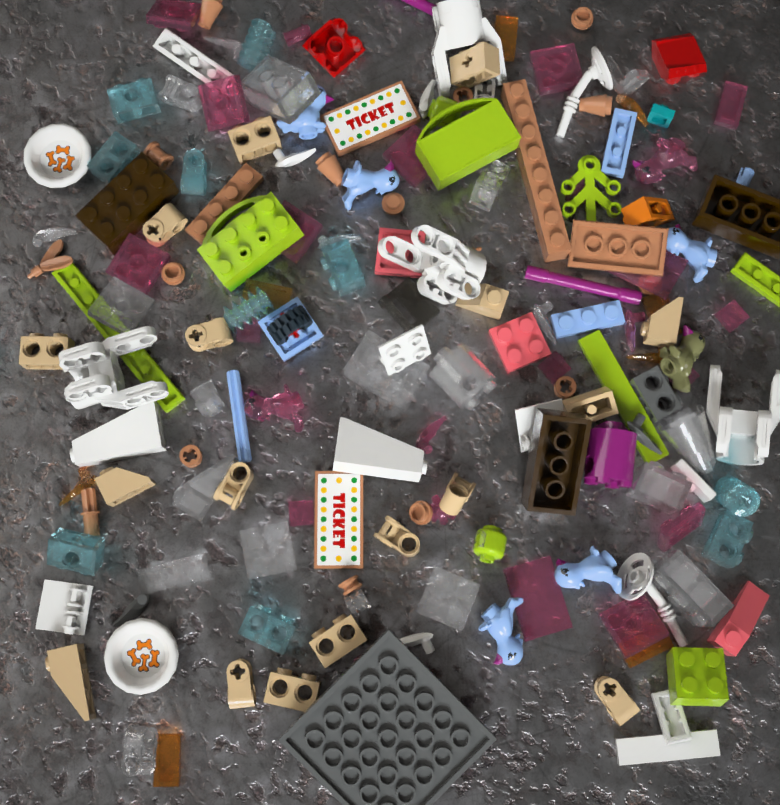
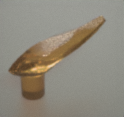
M617 94L616 102L621 104L624 110L637 112L636 119L646 127L648 122L638 103L628 95Z
M658 347L657 353L627 355L626 358L650 363H661L663 358L659 355L662 347Z
M86 466L78 469L81 480L58 504L60 507L81 494L82 489L91 487L95 482L94 478L96 476H91Z

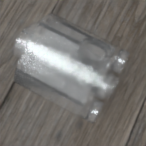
M465 343L457 345L452 350L445 346L433 358L437 365L432 369L429 376L461 410L466 408L469 411L473 410L480 403L478 398L484 392L488 395L497 387L495 382L497 376ZM476 380V388L471 391L466 390L468 381Z

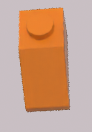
M643 196L621 209L623 222L627 225L656 227L675 220L668 200L663 198Z

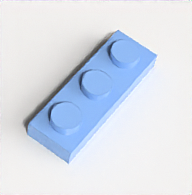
M619 108L614 109L601 171L605 175L623 178L637 112Z
M620 300L556 313L550 316L555 339L623 325L625 323Z

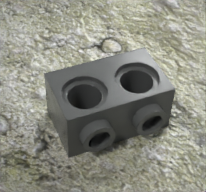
M658 365L629 382L652 424L682 408L679 394L671 389L668 384V376L659 369ZM646 379L653 380L656 388H649L646 385ZM659 399L665 400L667 402V410H664L659 407Z

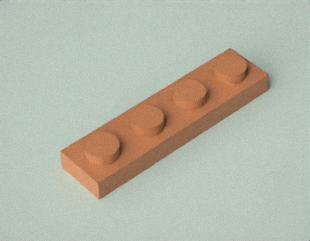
M245 163L186 227L185 231L202 245L213 223L226 210L246 200L264 180L263 176Z

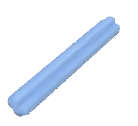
M230 370L226 374L238 461L247 463L252 460L241 377L238 370Z

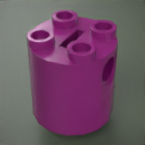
M604 421L591 428L585 458L583 483L587 485H598V483L605 484V488L619 489L620 487L632 488L637 434L629 431L623 423L616 421Z

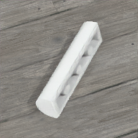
M167 28L163 30L154 43L153 47L224 97H229L236 89L238 78Z

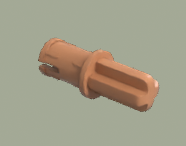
M85 488L81 490L83 512L80 513L81 516L83 515L84 537L99 536L98 514L100 511H97L96 492L94 488Z

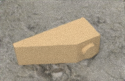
M84 643L48 650L45 664L47 670L51 672V677L84 721L95 719L96 712Z

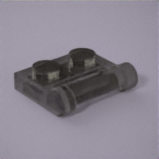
M410 277L377 302L402 327L403 333L421 324L425 326L440 313V310L428 297L420 294L416 283ZM395 299L416 321L415 323L410 324L392 302Z

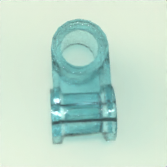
M190 149L184 154L183 171L180 181L181 194L205 196L207 190V163L200 150Z

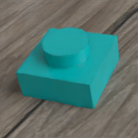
M654 103L646 122L668 128L674 117L675 110L670 109L666 105Z

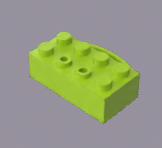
M497 98L471 99L456 103L433 117L417 139L415 154L439 191L517 149L521 136ZM475 110L430 134L445 119L457 113Z
M270 192L267 195L243 200L226 210L208 230L202 245L197 251L222 284L232 292L303 237L304 234L274 194ZM249 208L247 211H245L244 213L238 215V216L235 217L233 220H231V221L219 232V230L224 226V224H225L228 220H230L233 216H235V215L238 214L239 212H241V211H243V210Z

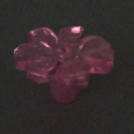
M438 495L432 497L433 504H430L433 510L431 521L436 522L439 519L441 525H446L448 522L447 518L454 520L456 515L452 516L443 512L439 506L441 499Z

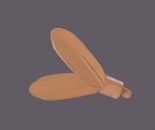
M61 239L55 241L49 247L40 262V266L37 265L31 269V273L27 275V278L38 277L44 271L63 269L73 263V258L70 256H59L64 245Z

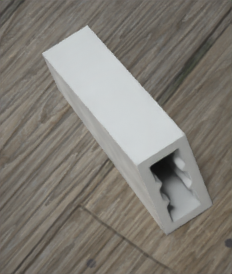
M154 401L138 406L72 441V448L70 449L72 462H75V465L81 468L167 451L159 404Z
M340 417L333 471L419 482L421 475L426 474L427 460H423V450L347 418Z

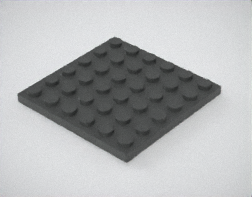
M389 628L278 739L342 805H432L497 740L496 736Z

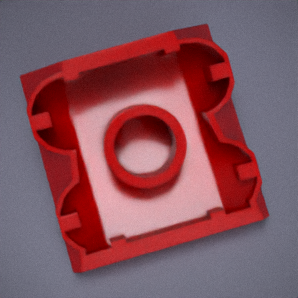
M335 17L325 23L302 45L333 78L366 50L360 39L353 36L347 30L346 22L341 18Z
M691 33L652 40V59L661 79H664L668 84H676L684 76L694 78L701 73L707 72L705 59L695 37Z

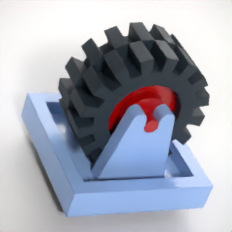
M298 296L258 321V324L283 362L323 337L322 332Z

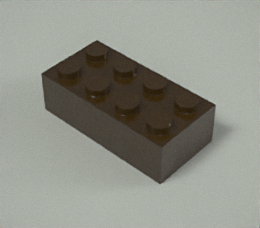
M141 152L90 200L75 217L87 231L115 255L143 228V225L179 193L175 182Z
M715 174L705 189L692 225L768 256L780 259V199Z
M537 408L521 503L527 511L575 516L592 419L585 413Z

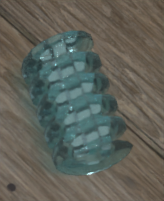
M260 18L252 19L245 42L242 45V50H240L236 61L241 67L247 70H264L265 65L263 63L268 60L266 55L271 52L269 47H272L274 44L272 39H275L277 36L268 22Z
M258 286L255 287L256 295L250 291L247 292L248 300L239 296V305L231 301V310L225 305L223 306V316L234 334L237 333L236 326L241 330L245 329L244 321L252 325V316L256 320H260V311L266 316L269 315L268 307L276 311L267 293Z
M725 476L719 479L714 487V491L717 494L715 496L716 500L735 515L747 517L756 512L760 506L759 493L735 477Z

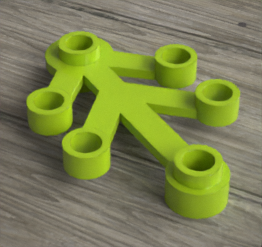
M583 156L577 164L578 171L569 180L563 181L560 186L561 193L568 196L573 193L575 186L582 179H585V187L570 202L564 203L561 208L562 215L566 218L572 217L576 209L584 201L586 203V221H596L595 201L606 210L607 215L611 218L618 217L622 212V206L619 203L611 202L595 187L594 179L605 187L606 193L610 196L617 195L621 189V184L617 180H610L600 170V161L595 156ZM586 163L592 164L593 168L589 169ZM564 185H569L571 190H565ZM610 185L616 186L617 190L612 191ZM565 207H570L572 212L567 213ZM611 207H615L618 213H613Z

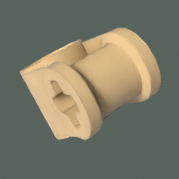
M168 203L143 225V234L149 245L161 247L186 226L188 219L172 203Z
M225 317L192 325L185 332V338L190 348L196 352L227 346L234 341L229 321ZM199 335V341L195 342V336Z
M243 462L232 464L225 478L216 489L213 499L229 504L231 509L235 511L241 504L253 480L254 472L252 468ZM240 468H246L247 475L243 480L236 478V472ZM226 492L229 493L230 495H232L233 498H231L230 496L226 495Z
M455 472L439 503L440 509L448 515H458L464 503L470 497L476 483H470L462 479Z
M386 515L385 523L379 532H375L373 536L406 557L417 555L420 551L419 538L398 521ZM407 539H413L416 542V547L412 551H405L402 548L403 542Z
M244 658L236 659L228 665L226 671L229 708L237 709L256 706V690L253 681L252 665ZM238 664L240 668L245 669L241 677H239V673H234V669L238 667Z
M608 676L597 678L594 683V691L605 705L610 716L619 726L623 725L640 711L636 703L617 680ZM605 683L611 685L609 687L611 691L609 694L603 692L605 690Z

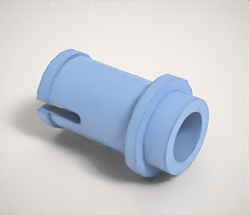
M743 167L740 168L736 183L749 187L755 172L748 167H745V170Z

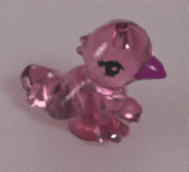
M663 137L659 138L656 141L658 149L651 159L644 161L632 160L636 180L645 185L661 181V177H665V174L661 173L663 169H671L677 166H685L693 172L698 169L697 157L689 156L687 152L683 151L686 147L685 143L674 137H670L669 140Z
M284 384V393H279L273 397L260 396L253 390L250 392V396L244 404V411L249 418L264 422L265 419L269 421V415L273 414L292 421L295 431L301 433L305 423L298 411L304 409L305 406L298 391L291 393L288 385Z

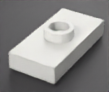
M684 459L678 460L670 467L682 480L681 484L689 492H694L704 503L712 500L717 495Z
M669 690L652 693V701L666 745L691 740L692 735L683 707L681 705H670Z

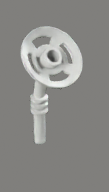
M596 46L591 48L592 66L588 67V70L585 71L570 96L566 98L568 101L564 103L566 105L563 106L564 113L555 134L558 137L564 138L572 114L576 113L575 109H577V104L580 102L579 97L591 79H598L608 90L613 89L610 71Z
M645 553L631 555L624 561L617 574L622 579V591L618 593L619 596L630 601L639 598L647 591L659 607L657 611L661 612L660 616L664 617L662 619L663 622H667L679 647L688 645L689 643L676 620L677 615L673 613L674 609L670 608L672 606L671 603H667L652 582L654 564L651 557ZM644 561L643 566L633 568L635 563ZM626 576H627V581H626L627 588L625 589V579H626ZM641 590L637 594L631 595L634 591Z

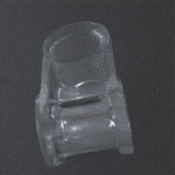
M166 75V83L162 91L157 93V97L161 101L189 112H197L203 107V98L195 84L181 80L173 75Z
M131 725L126 729L124 733L123 759L121 762V769L125 776L133 777L138 773L150 775L155 770L158 731L155 727Z

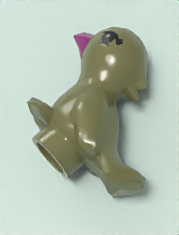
M686 325L683 326V336L678 347L671 345L669 350L667 347H663L660 349L659 356L663 358L660 363L662 372L670 379H673L672 388L689 393L691 386L688 376L691 373L693 362L699 358L706 342L702 333L694 331Z

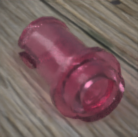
M302 23L301 27L286 33L284 32L283 36L289 47L305 39L308 40L312 33L309 25Z

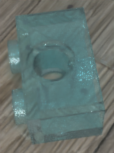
M142 78L133 83L118 84L113 88L107 89L112 113L118 124L162 113L157 91L151 78ZM138 97L135 101H130L132 98Z
M347 238L321 248L322 257L319 259L324 271L329 270L331 277L328 278L332 291L337 290L341 297L366 287L364 276ZM339 265L347 267V270L344 272H337L335 269Z
M58 527L48 539L47 565L80 572L83 575L94 576L103 564L106 538Z

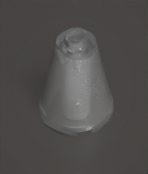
M696 405L698 410L684 409L666 418L667 424L662 425L659 423L657 427L681 458L696 473L699 472L700 475H704L714 470L713 466L716 464V458L705 410L702 405Z

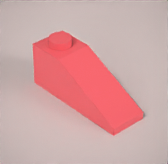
M747 581L706 641L716 648H723L726 656L736 657L750 637L769 595L752 582Z

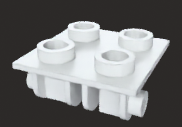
M422 324L378 346L380 352L379 359L385 366L388 376L395 372H400L405 367L416 361H421L431 354Z
M562 398L515 409L521 453L530 451L537 408L564 411Z
M45 579L35 629L72 635H85L93 586Z

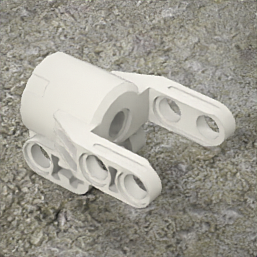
M446 0L436 3L437 6L432 7L436 37L431 56L439 96H450L451 82L445 51L476 45L479 42H488L490 45L499 48L500 75L494 77L497 86L507 83L501 39L488 20L482 17L480 0Z
M424 224L412 230L411 240L413 244L396 236H388L379 241L378 251L383 258L414 272L422 273V276L418 279L417 288L423 296L445 305L454 303L457 298L469 300L479 296L480 282L486 271V257L483 253L461 243L458 239ZM420 230L426 234L425 243H422L418 238ZM387 241H390L394 246L392 254L386 250ZM407 250L413 254L412 262L407 261L405 257ZM466 282L472 287L470 295L465 292ZM429 285H431V286H433V287H438V288L429 289ZM444 291L452 295L450 300L445 297Z
M144 326L108 337L102 343L89 342L61 351L58 355L59 366L64 372H70L75 380L64 389L66 401L71 402L78 410L99 403L106 407L128 410L167 397L169 392L165 382L149 381L125 389L123 373L117 358L118 356L150 347L157 341L156 329L151 326Z
M710 364L706 414L717 437L716 459L736 465H762L765 457H768L770 435L780 422V370H775V376L771 382L769 411L758 410L757 412L735 410L733 407L720 406L722 372L720 365Z

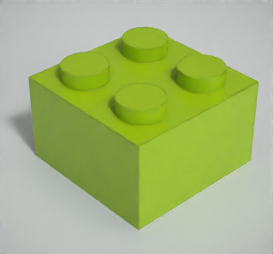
M672 647L666 654L670 705L721 707L729 700L723 648Z

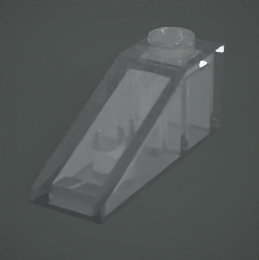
M230 454L186 482L183 487L180 486L173 495L172 499L174 501L172 505L195 519L202 521L214 501L213 496L216 489L225 478L232 464L238 462V458Z
M208 553L192 555L138 570L141 593L144 595L215 578L211 556Z

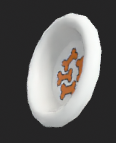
M64 123L50 124L38 129L29 138L24 149L23 163L28 175L38 184L49 188H63L76 183L86 174L91 163L92 148L87 137L78 128Z
M138 618L127 621L113 632L106 644L104 653L106 672L113 683L127 693L143 695L155 692L168 683L176 671L179 657L177 642L169 628L157 620Z

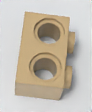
M271 116L258 117L251 123L246 125L240 124L227 131L239 164L273 153L276 149H282L281 141ZM263 132L270 133L268 136L265 137L260 136ZM241 140H248L244 145L239 144Z
M30 333L29 336H21L19 365L25 369L63 370L59 366L58 355L55 356V351L61 346L64 347V350L75 347V342L67 334L54 333L53 336ZM40 346L39 352L36 355H32V350Z
M345 613L332 621L333 627L327 631L323 627L311 635L313 640L309 644L324 668H327L368 640L352 614L348 617ZM347 624L353 626L355 630L353 638L349 640L344 639L341 635L342 627ZM327 638L333 642L334 648L332 652H322L320 643L323 639Z
M280 667L277 668V672L271 671L264 703L305 712L318 699L321 681H316L317 676L302 673V676L298 677L291 675L292 670ZM278 679H282L287 683L288 688L284 694H280L275 690V682ZM302 685H308L312 689L311 698L303 699L300 697L299 688Z

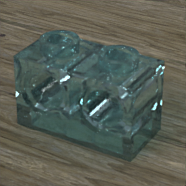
M114 131L87 164V167L92 175L107 185L141 152L137 145L117 131ZM128 150L126 154L119 155L122 151ZM108 168H113L111 172L105 173Z
M727 509L719 512L700 556L727 569L734 568L735 565L738 566L744 556V553L741 552L744 544L749 543L754 531L751 529L754 522ZM731 523L736 524L738 527L737 536L730 532ZM722 545H725L729 550L727 558L720 554V547Z
M258 604L257 608L250 606L237 634L285 655L298 628L293 625L294 620L283 614L279 618L271 615L272 609ZM257 615L261 616L264 620V625L260 630H256L252 626V619ZM278 626H283L287 631V635L282 641L277 640L274 636V630Z

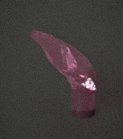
M628 309L625 314V336L631 353H634L635 322L645 321V313H632Z
M445 416L429 425L420 434L416 442V448L423 450L425 454L432 452L433 448L429 442L447 419Z

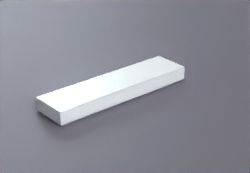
M717 729L690 731L692 735L691 740L666 745L663 734L615 738L618 765L721 756Z

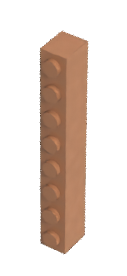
M526 79L503 83L501 100L505 112L521 136L515 152L544 262L548 263L566 259L571 251V245Z

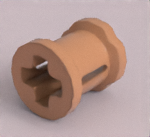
M157 141L151 142L143 151L162 171L168 169L174 160L171 154H167L160 148V144Z

